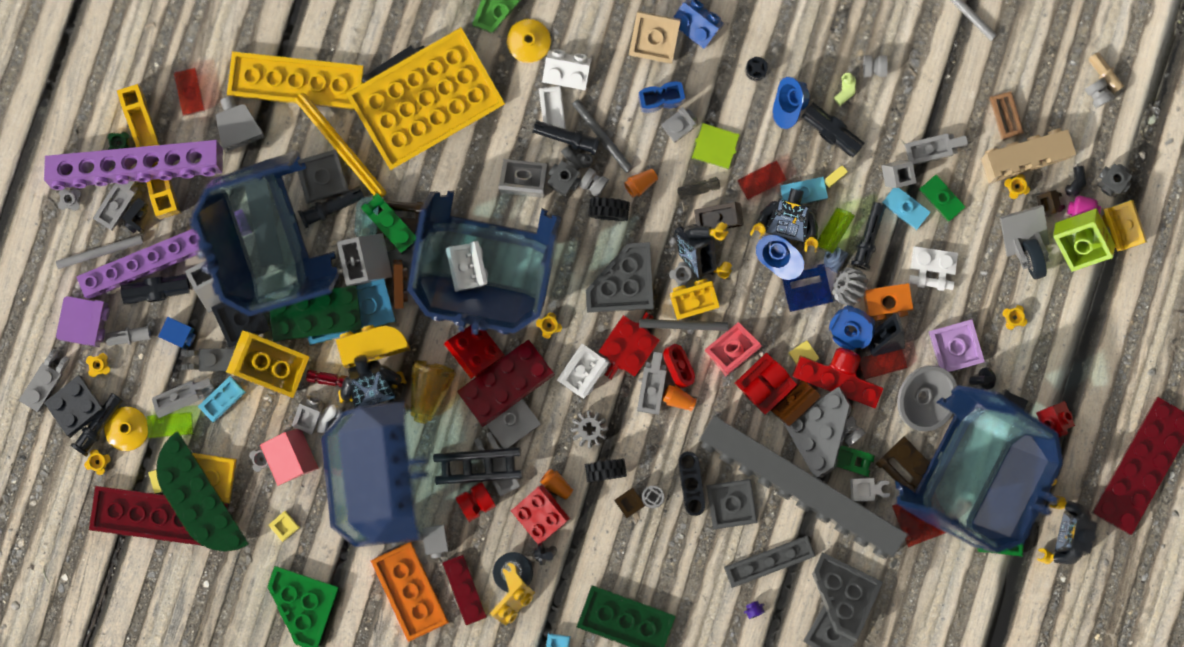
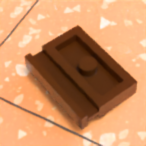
M402 259L393 260L395 309H404V302H408V291L403 289V280H407V267H403Z
M800 381L771 409V412L789 427L821 395L808 383Z

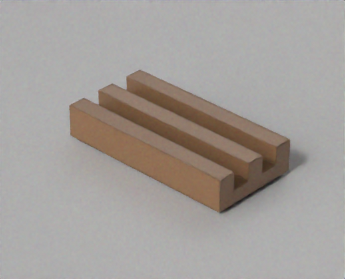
M1012 91L990 97L1001 140L1024 134ZM1006 97L1008 98V102L1017 128L1016 131H1013V127L1004 101V98ZM996 100L1000 102L1009 133L1005 132Z

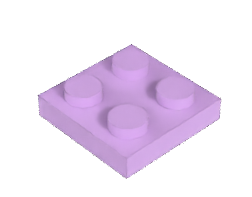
M972 319L929 331L938 366L948 372L985 362Z

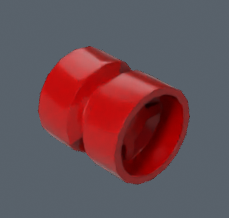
M483 482L472 487L470 493L465 491L455 497L469 522L480 517V512L486 513L496 507Z

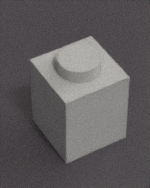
M899 160L881 165L885 187L899 188L916 183L912 161Z
M445 525L422 528L426 555L431 554L432 559L445 557L444 552L449 551Z

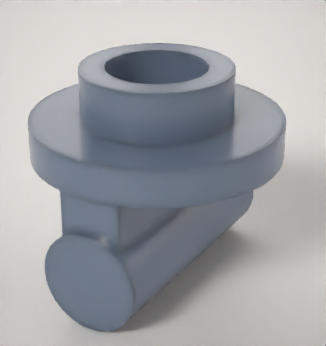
M839 247L830 248L824 255V264L833 272L838 273L849 254Z

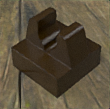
M1057 190L1036 196L1038 205L1044 206L1045 217L1062 212L1065 209V205H1061L1059 197H1062V193L1057 192Z
M633 487L614 500L626 519L645 507Z

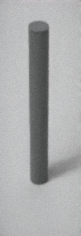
M579 99L572 103L574 108L593 132L600 137V141L623 170L628 173L633 169Z
M639 319V328L728 331V322Z

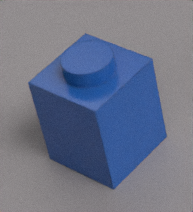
M167 317L158 337L186 350L187 346L190 347L196 335L193 334L195 329Z

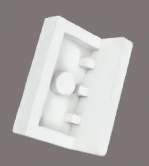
M559 49L549 50L542 82L586 90L592 59L587 58L584 54L577 53L571 55Z
M478 241L446 248L455 292L476 289L487 284L488 272L483 265V250L479 246Z
M581 344L557 381L576 395L585 398L586 395L593 391L597 379L606 372L609 361L596 354L584 344Z

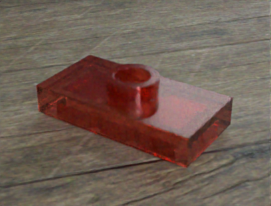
M196 68L174 72L183 116L205 112Z
M776 160L737 180L748 201L785 182L787 179Z
M902 349L878 356L869 355L862 357L859 364L864 380L907 369Z

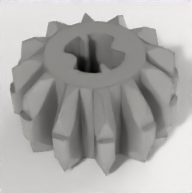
M847 267L844 271L840 272L839 277H836V282L833 284L832 294L834 299L843 305L854 306L856 303H860L861 297L865 296L864 293L868 289L866 286L868 279L862 271Z
M590 410L587 411V418H584L583 414L579 413V418L582 421L579 422L576 419L572 421L575 425H578V428H570L571 432H579V434L573 437V440H578L581 437L582 440L579 446L582 447L586 440L588 441L589 449L592 448L591 441L593 440L597 446H600V441L597 438L600 437L603 440L607 438L604 434L600 433V431H608V427H600V425L606 422V419L603 418L597 421L600 415L598 412H596L594 418H591ZM589 423L592 424L593 428H596V431H592L593 435L590 436L587 435L586 431H583V427H587L586 424Z

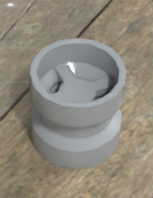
M864 55V77H872L873 73L879 77H887V55H879L875 57V60L871 55Z
M1104 78L1085 89L1086 93L1092 97L1095 108L1115 98L1113 93L1107 89V82Z
M589 168L579 183V187L584 190L588 189L593 196L599 197L609 179L604 176L600 177L596 174L595 170Z
M853 416L847 419L844 442L849 447L866 433L856 425V420Z
M649 486L642 493V501L646 507L657 508L664 501V493L657 486Z

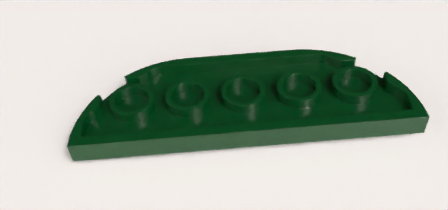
M179 431L175 432L168 438L160 450L156 473L163 494L183 526L196 542L211 550L229 552L250 545Z

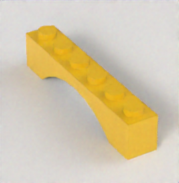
M136 84L117 90L121 107L136 147L160 145L142 88ZM155 162L152 167H155L158 162ZM152 179L146 182L155 216L159 220L181 213L171 180Z

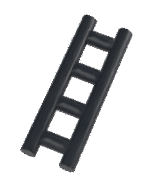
M521 448L433 454L434 463L441 462L442 476H435V484L523 479V470H515L514 457L521 456ZM505 457L507 471L494 472L493 458ZM484 459L485 472L472 473L471 460ZM450 461H462L463 474L451 475Z

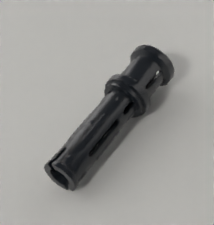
M537 119L532 131L533 134L535 133L572 145L571 148L574 150L581 149L590 152L592 156H595L600 141L598 136L594 138L583 134V131L580 130L575 133L538 121Z
M360 186L322 204L321 202H316L315 206L304 211L298 210V213L307 229L310 224L319 220L325 221L328 215L360 200H364L365 197Z
M877 202L872 203L862 240L856 245L858 250L855 259L851 261L852 266L863 270H870L871 266L869 263L872 253L876 251L874 243L886 205Z
M111 393L103 405L105 411L93 419L88 427H83L82 434L70 446L87 457L89 455L88 451L94 442L99 441V433L123 400ZM111 406L110 410L107 412V414L104 416V418L102 419V421L99 423V420L102 418V416H103L104 413L107 411V409Z

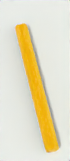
M305 93L299 94L295 98V102L373 195L378 193L383 198L387 194L386 190Z

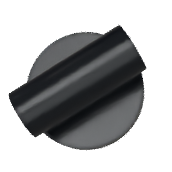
M985 367L979 371L978 376L970 377L969 382L971 385H981L984 389L989 390L995 386L996 375L990 368Z
M538 543V547L534 549L535 561H539L540 565H545L546 560L550 561L557 553V548L555 546L545 548L543 543Z

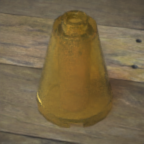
M425 360L413 361L410 415L414 417V421L427 424V421H432L456 376L454 369L438 363H434V365L427 364Z

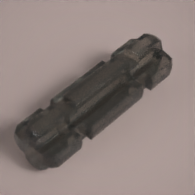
M718 177L710 178L709 181L703 180L689 184V187H679L677 193L681 200L686 199L690 195L693 197L707 193L709 190H717L720 188V182Z

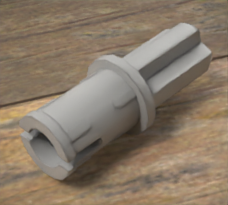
M149 326L134 329L126 327V330L106 333L105 340L108 346L125 343L131 345L132 342L151 340Z

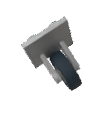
M1039 205L1000 217L1007 257L1016 254L1022 268H1028L1033 279L1045 277L1047 275L1046 263L1050 262L1045 246L1050 243L1044 206Z

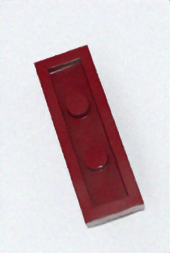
M464 555L442 562L465 625L487 618Z

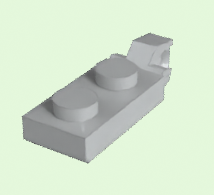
M947 133L906 143L905 149L908 161H912L913 165L953 156L958 153L957 148L967 146L968 142L966 136L954 138L953 134L948 135Z
M130 181L128 184L115 183L93 219L113 231L136 196L139 188L135 186L138 181Z
M654 352L652 363L646 362L637 408L638 412L659 415L666 376V365H661L663 353Z
M207 378L196 383L189 381L153 397L152 402L158 418L202 400L204 397H208L215 390L211 380Z

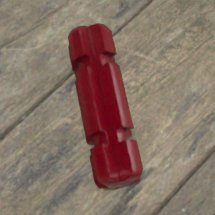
M308 370L306 381L342 387L343 380L347 376H338L337 374L326 372L317 373L315 370Z

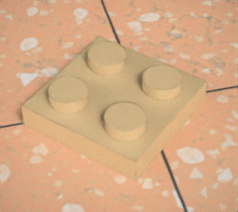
M637 11L629 55L672 64L681 19Z

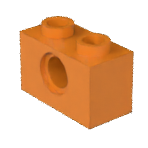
M909 283L868 289L864 293L866 313L874 321L887 319L886 315L897 313L899 317L908 316V312L913 310ZM885 297H889L894 301L893 308L888 309L884 307L883 299Z

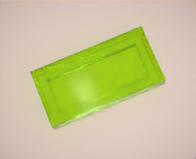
M836 208L817 240L818 248L833 254L855 215L849 211Z
M192 412L167 414L160 418L157 415L147 416L148 438L170 437L177 431H179L181 436L194 435Z

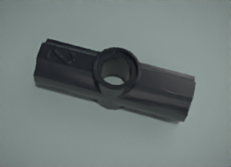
M814 102L801 116L804 121L818 131V134L831 145L835 144L851 158H854L865 144L849 131L840 119L830 116Z
M186 274L167 278L152 277L144 279L143 282L120 285L124 305L143 301L157 302L166 300L167 297L190 294V283Z

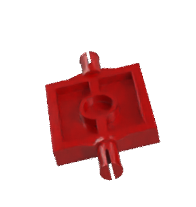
M646 312L642 319H647L649 313ZM622 315L598 351L611 363L604 375L612 380L618 369L627 371L635 377L660 340L652 335L647 328H639L638 322H634Z

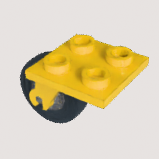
M516 552L502 555L493 567V578L496 585L503 591L508 592V594L490 614L505 626L517 618L521 608L527 606L536 593L529 587L533 579L532 564L527 557Z

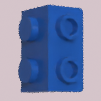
M699 0L684 1L673 17L681 19L679 30L703 49L709 45L716 33L724 25L721 18L716 13L706 10Z

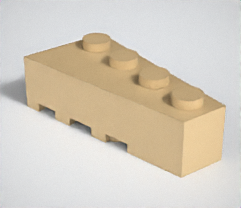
M1054 129L1048 132L1049 135L1043 137L1035 135L1027 138L1028 141L1022 143L1016 141L1007 144L1004 148H994L986 151L985 155L981 158V162L988 183L991 184L1073 158L1076 155V151L1069 130Z

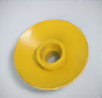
M521 20L514 24L508 33V49L512 56L521 62H537L550 49V33L537 20ZM526 36H531L533 41L526 43L524 39Z
M133 407L118 408L104 427V434L109 444L121 451H132L139 448L147 439L149 432L146 417L141 411ZM124 424H127L129 427L126 433H123L121 430Z

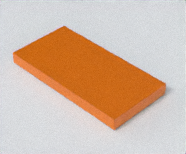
M412 542L371 560L408 642L449 623Z

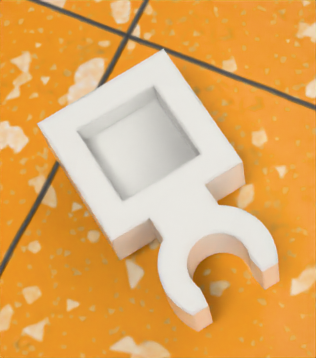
M874 478L850 479L851 500L875 501V494L879 497H889L890 493H883L881 487L890 483L889 481L881 480L874 485Z

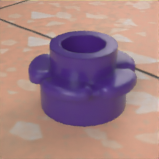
M758 601L746 605L747 610L744 611V614H747L749 619L765 613L764 604H759Z

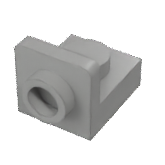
M681 107L676 114L662 123L661 127L675 143L695 128L696 123L694 121L696 117L689 109L685 110Z
M305 396L299 404L292 427L312 435L325 404L316 397Z

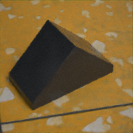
M894 313L875 329L874 336L868 345L872 356L905 349L904 329L897 313Z

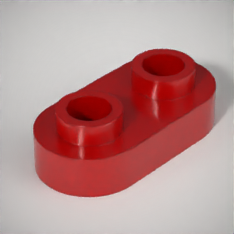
M672 344L666 347L663 357L675 384L680 388L692 385L695 381V373L685 350L679 344Z

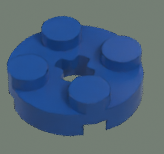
M847 305L835 313L830 322L829 329L833 334L834 342L840 347L848 350H855V348L863 349L869 345L874 336L875 321L866 312ZM848 325L854 326L857 331L850 332Z

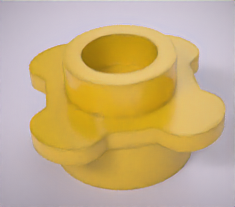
M1018 174L1013 179L1008 178L1004 182L1005 187H1008L1011 199H1017L1019 195H1027L1030 192V187L1027 186L1023 174Z
M1017 305L1013 309L1006 308L1003 310L1002 315L1006 319L1007 329L1013 330L1014 327H1024L1027 324L1022 306Z
M552 312L548 313L543 319L536 321V326L543 332L542 336L546 339H549L555 332L559 333L562 330V325L557 322L556 315Z
M100 353L96 357H87L86 363L90 369L88 374L91 377L109 374L108 356Z
M93 449L90 451V456L84 466L87 470L96 471L97 475H103L105 467L110 463L111 458L109 455H103L97 449Z

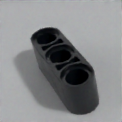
M687 451L682 453L678 459L684 508L688 515L698 516L705 509L699 460L695 453ZM684 456H691L694 459L693 467L686 468L683 466L682 459ZM688 478L697 480L698 486L695 490H688L686 488L685 481ZM691 500L700 502L701 509L699 512L693 513L689 510L688 504Z

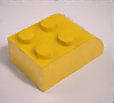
M374 325L361 328L362 332L360 333L346 332L340 334V339L336 340L342 364L346 369L355 366L354 359L359 355H365L368 362L411 350L403 334L389 326L377 328Z
M242 331L226 372L294 398L309 356L250 332Z

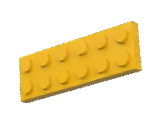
M232 51L227 96L297 104L295 98L299 94L305 93L315 106L355 110L346 92L362 84L364 66Z

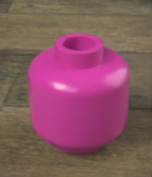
M1077 196L1074 202H1069L1067 214L1073 217L1096 208L1100 214L1101 206H1098L1096 199Z

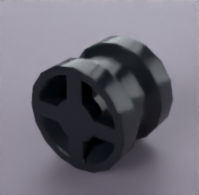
M753 57L748 60L745 68L746 76L752 81L762 80L768 71L767 62L761 57Z

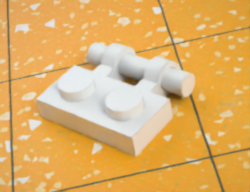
M914 246L910 269L919 270L918 276L910 275L909 284H915L920 288L925 286L935 287L940 291H944V289L953 290L954 281L946 280V274L955 275L958 253ZM926 272L939 273L938 279L926 277Z

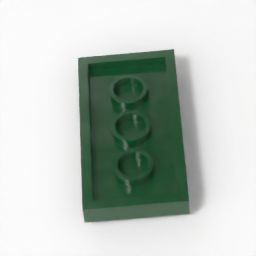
M357 286L333 288L331 293L269 310L273 342L361 331L362 328ZM292 295L269 302L268 304L291 298Z
M591 585L576 628L628 647H665L676 616Z

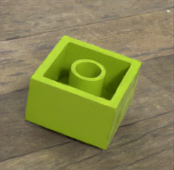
M1097 208L1055 223L1053 237L1071 272L1113 258L1115 243Z

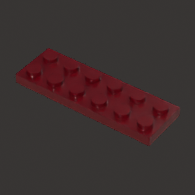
M1159 397L1155 398L1092 510V514L1129 535L1133 534L1184 443V411Z
M95 486L89 524L90 531L200 545L189 535L165 495Z

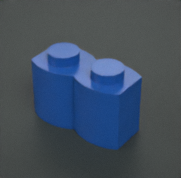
M669 82L661 87L651 86L639 91L638 99L641 112L653 113L663 107L675 108L685 102L682 83Z

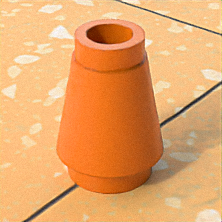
M651 168L628 177L627 181L624 182V186L631 197H640L658 180V176Z
M668 385L662 397V401L666 402V405L689 411L693 410L697 399L676 385Z
M551 468L540 480V483L548 491L564 500L574 491L560 473Z

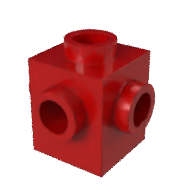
M1065 401L1036 412L1039 421L1057 432L1058 437L1068 434L1067 429L1075 426L1073 416Z

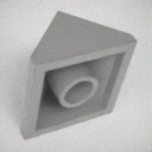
M503 159L499 192L544 198L547 164Z

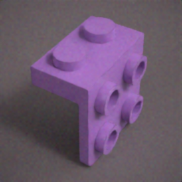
M66 296L63 299L56 338L62 341L100 348V343H103L105 337L104 323L109 317L110 309L108 304L104 301H91Z

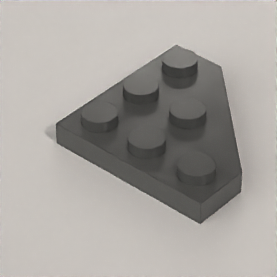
M650 242L628 243L586 289L587 313L654 309Z
M840 387L813 403L789 427L784 423L812 475L818 480L837 467L839 460L837 458L845 437L848 415L850 416L852 409L850 402Z
M822 552L812 573L835 632L856 642L883 582Z

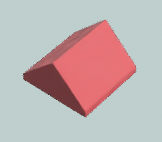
M738 322L709 345L705 352L723 374L728 376L756 353L762 345Z
M295 429L284 432L260 445L278 486L319 469L302 430Z

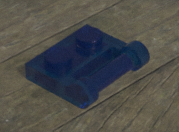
M824 263L817 265L815 268L803 270L802 274L796 279L785 280L781 278L789 313L833 303ZM816 276L820 277V282L791 289L790 282Z

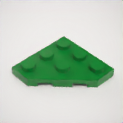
M274 566L267 588L291 634L294 644L301 647H319L339 587Z

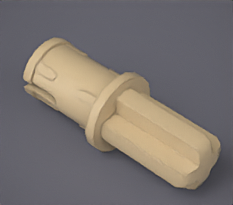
M1099 52L1089 58V62L1100 75L1099 79H1105L1107 86L1113 94L1124 87V84L1121 83L1113 72L1114 68L1108 65Z

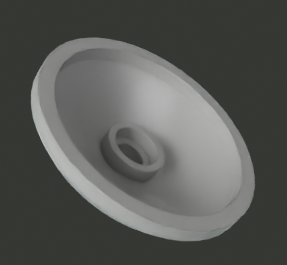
M934 365L920 367L909 374L900 387L897 399L898 411L902 420L909 427L918 431L935 430L945 424L952 416V413L936 402L942 397L947 399L952 395L951 390L957 386L953 376L947 370Z

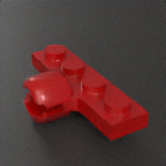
M845 348L836 349L829 365H824L800 355L792 377L830 392L840 387L847 398L872 408H876L884 389L882 386L856 376L861 358L857 353Z

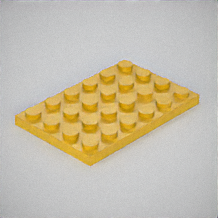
M462 27L457 28L346 92L348 99L390 170L505 105Z

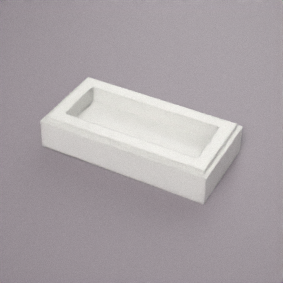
M561 86L539 88L543 122L566 129Z

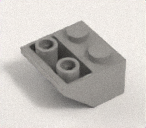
M383 233L337 242L346 286H355L393 277Z
M205 261L186 270L185 273L207 312L210 313L212 312L211 307L221 303L219 296L214 294L212 275L208 274L207 271H202L201 267L205 264Z

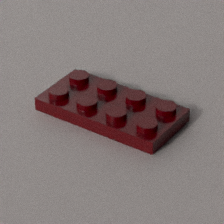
M528 339L457 390V393L481 426L484 427L551 379L555 374Z

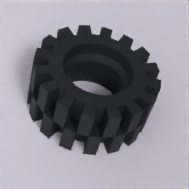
M592 197L590 198L588 216L608 221H628L630 202L614 198Z
M624 458L584 464L587 482L627 477Z

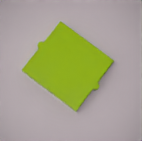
M703 123L699 136L695 139L696 146L692 158L729 169L733 154H736L735 148L740 134Z

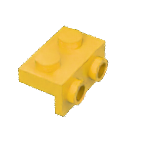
M1133 200L1103 209L1104 215H1102L1105 226L1110 229L1117 251H1123L1147 242Z
M702 279L694 282L695 286L686 288V285L673 288V292L669 296L677 320L720 308L713 281L708 282L707 279Z

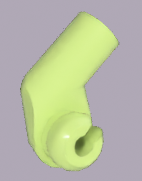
M851 73L842 75V91L834 97L839 106L856 93V79Z

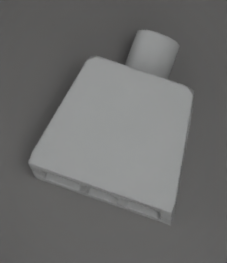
M233 96L220 100L224 111L216 114V121L221 146L225 152L264 138L263 132L245 104L236 106Z

